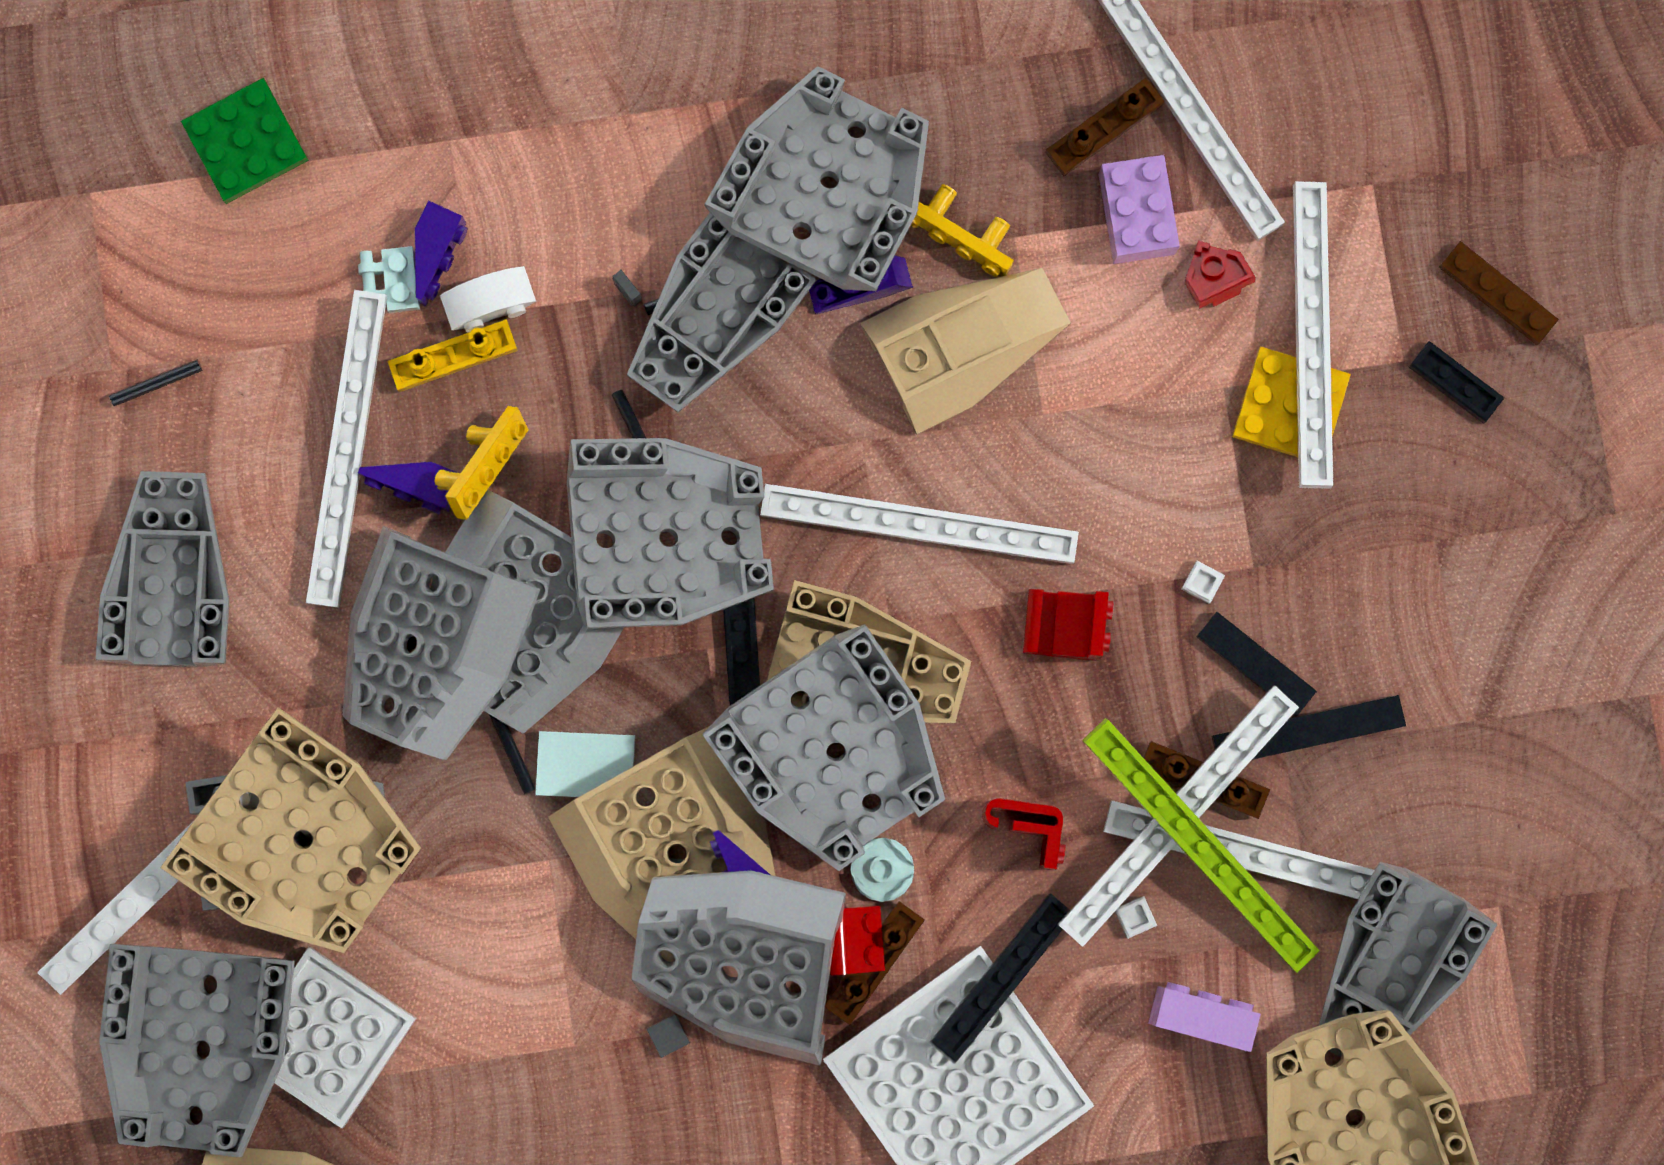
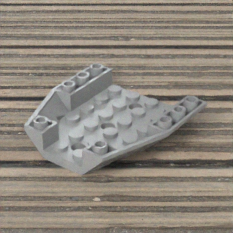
M817 66L747 127L704 206L732 235L843 290L876 291L918 211L929 121L902 107L898 115L894 117L842 91L845 79ZM859 127L863 130L864 136L854 138L849 135L848 129ZM823 177H832L836 180L837 186L831 189L826 188L821 184L820 180ZM803 227L809 231L810 236L804 240L798 239L794 236L793 230Z
M666 438L570 440L567 493L576 601L586 628L684 625L774 590L771 559L763 558L758 508L759 503L764 499L761 467ZM723 531L733 532L737 538L736 544L728 545L724 543L721 533ZM668 532L672 534L675 538V545L671 547L664 546L659 539L660 533ZM602 533L609 535L613 541L612 547L602 548L599 546L596 540L597 535Z
M487 490L469 518L463 522L445 553L540 589L508 678L484 710L486 713L524 734L602 666L624 627L586 628L576 601L571 537L517 504ZM555 554L560 558L561 567L557 572L550 573L543 568L542 561L546 555ZM437 575L433 576L430 589L432 592L436 591L439 587L440 581Z
M383 526L350 614L342 715L351 725L396 745L447 760L506 682L540 589L410 539V536ZM437 575L440 581L439 587L436 591L432 592L429 583L431 578ZM412 636H415L417 646L410 653L407 649V642ZM389 697H392L394 709L388 714L385 711V702Z
M865 624L833 636L729 706L703 733L706 741L757 813L838 871L864 855L863 846L914 811L920 817L945 800L920 704ZM804 691L809 695V700L804 706L797 707L791 703V696L795 692ZM835 742L841 743L845 747L844 753L838 758H832L827 755L828 746ZM866 795H878L880 797L879 804L872 809L864 807L862 801Z
M755 871L653 877L638 922L632 981L640 993L727 1043L820 1066L825 1035L821 1034L834 940L835 934L842 923L846 893ZM661 951L671 952L675 957V961L668 962L663 959ZM723 966L735 968L738 976H728L725 974ZM786 982H796L801 987V992L795 993L790 991L786 986Z
M110 944L99 1043L119 1144L141 1147L169 1146L206 1150L214 1155L243 1157L284 1062L295 961L273 957L167 947ZM210 975L217 981V988L212 994H209L204 987V982ZM201 1041L207 1042L210 1047V1053L206 1059H202L197 1053V1047ZM195 1106L199 1107L203 1113L202 1121L198 1125L194 1124L190 1118V1112Z

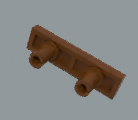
M1144 78L1049 146L1045 153L1064 177L1163 106L1165 101L1149 80Z
M1153 741L1149 742L1143 757L1165 782L1180 788L1204 763ZM1237 776L1214 802L1259 819L1271 789Z
M898 901L882 924L885 971L846 974L825 1003V1008L848 1025H851L925 919Z

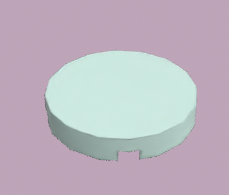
M888 838L872 839L863 846L865 854L851 864L852 881L858 891L871 900L880 902L895 900L904 894L912 883L914 875L912 856L906 847L896 840Z

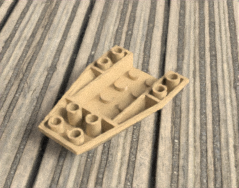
M1043 268L916 295L860 323L874 352L877 351L902 399L903 409L916 435L974 407L1071 324Z
M794 580L767 681L833 636L865 624L918 700L924 722L956 723L972 661L855 596ZM797 691L791 696V703L797 707L804 706L809 700V695L804 691Z

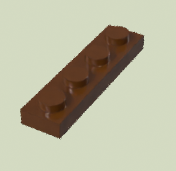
M1461 241L1439 266L1442 271L1536 346L1540 344L1559 320Z

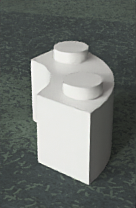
M524 266L480 276L440 295L451 330L465 329L467 333L474 328H483V323L506 315H508V318L518 317L526 313V307L536 302Z

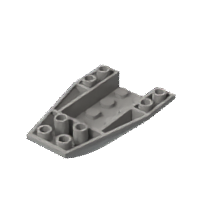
M710 212L677 255L627 376L676 412H680L776 334L814 285L816 279L803 269L791 263L787 264L779 257L732 235Z
M141 471L100 595L96 660L136 666L207 667L226 664L230 600L206 474Z
M1379 862L1348 916L1319 1025L1350 1014L1390 1010L1407 1033L1411 1035L1465 981L1497 927V923L1465 899L1406 868ZM1337 1048L1328 1050L1339 1057L1342 1056L1341 1051Z

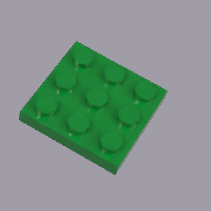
M264 77L181 121L225 204L309 161Z

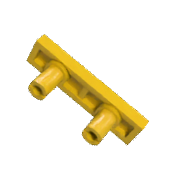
M945 184L940 186L929 205H924L921 202L918 203L917 214L910 226L914 228L920 226L929 232L928 235L934 241L940 244L946 242L954 247L955 252L960 257L968 261L971 259L977 261L989 275L994 277L998 275L1001 277L1007 276L1014 260L997 250V247L1010 228V225L1005 220L995 217L983 236L977 238L944 217V214L957 195L954 189Z
M506 319L483 328H474L466 334L423 349H414L406 355L388 360L387 362L398 392H402L518 351Z
M507 406L493 428L478 427L476 425H471L466 433L468 443L473 446L478 445L479 448L461 473L439 470L437 472L435 485L438 486L439 490L448 491L445 497L456 518L464 520L469 518L529 429L518 407Z

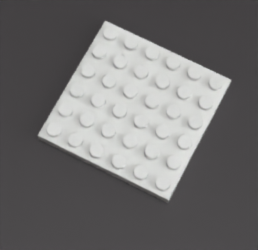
M981 946L823 1058L897 1165H1014L1094 1107L1091 1100L1014 992L1011 993L955 1064L929 1043L993 963Z

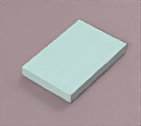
M539 731L536 795L580 797L634 766L635 735Z

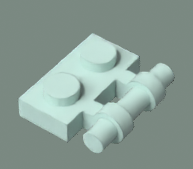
M412 246L382 249V262L377 263L373 262L372 251L360 252L361 263L358 264V273L362 276L363 291L386 294L387 311L389 313L420 310V303L416 299L415 254ZM384 274V290H376L375 275Z

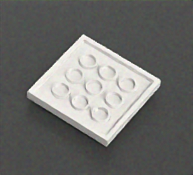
M308 947L294 968L285 1057L274 1083L340 1128H344L417 1018L312 947Z

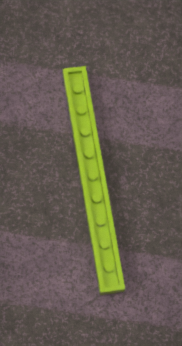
M1105 718L1082 740L1293 971L1298 973L1320 951L1108 719Z

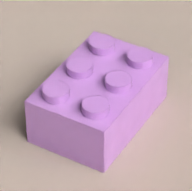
M1164 155L1102 164L1099 171V180L1113 264L1175 255L1180 245Z
M1167 982L1166 988L1157 986L1148 1024L1244 1051H1252L1261 1015L1260 1013L1252 1012L1254 1005L1233 999L1229 1000L1228 1005L1220 1003L1222 996L1198 990L1197 996L1189 994V987Z

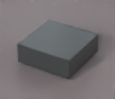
M620 270L613 275L614 285L629 304L634 307L642 301L641 294L625 273Z
M676 1014L647 1028L661 1058L690 1044Z

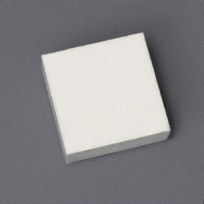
M1196 561L1181 590L1210 604L1225 575Z
M1144 896L1119 906L1115 911L1127 939L1157 926Z

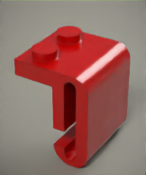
M1029 589L1023 653L1078 660H1100L1103 657V651L1109 652L1111 633L1105 632L1106 620H1112L1114 602L1108 600L1109 592L1096 591L1094 594L1058 591L1057 593L1044 592V589Z
M1001 798L993 799L985 804L982 810V819L985 825L991 829L998 828L999 818L992 817L990 814L991 810L1051 818L1053 820L1052 826L1013 820L1009 823V831L1043 836L1039 868L1056 870L1057 864H1063L1066 848L1065 844H1060L1063 814L1057 807Z
M881 906L844 908L842 923L835 934L829 975L885 971Z

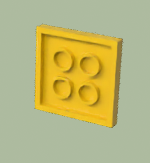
M1259 347L1232 435L1233 438L1298 457L1296 357L1265 347ZM1331 368L1332 436L1351 376L1349 373Z

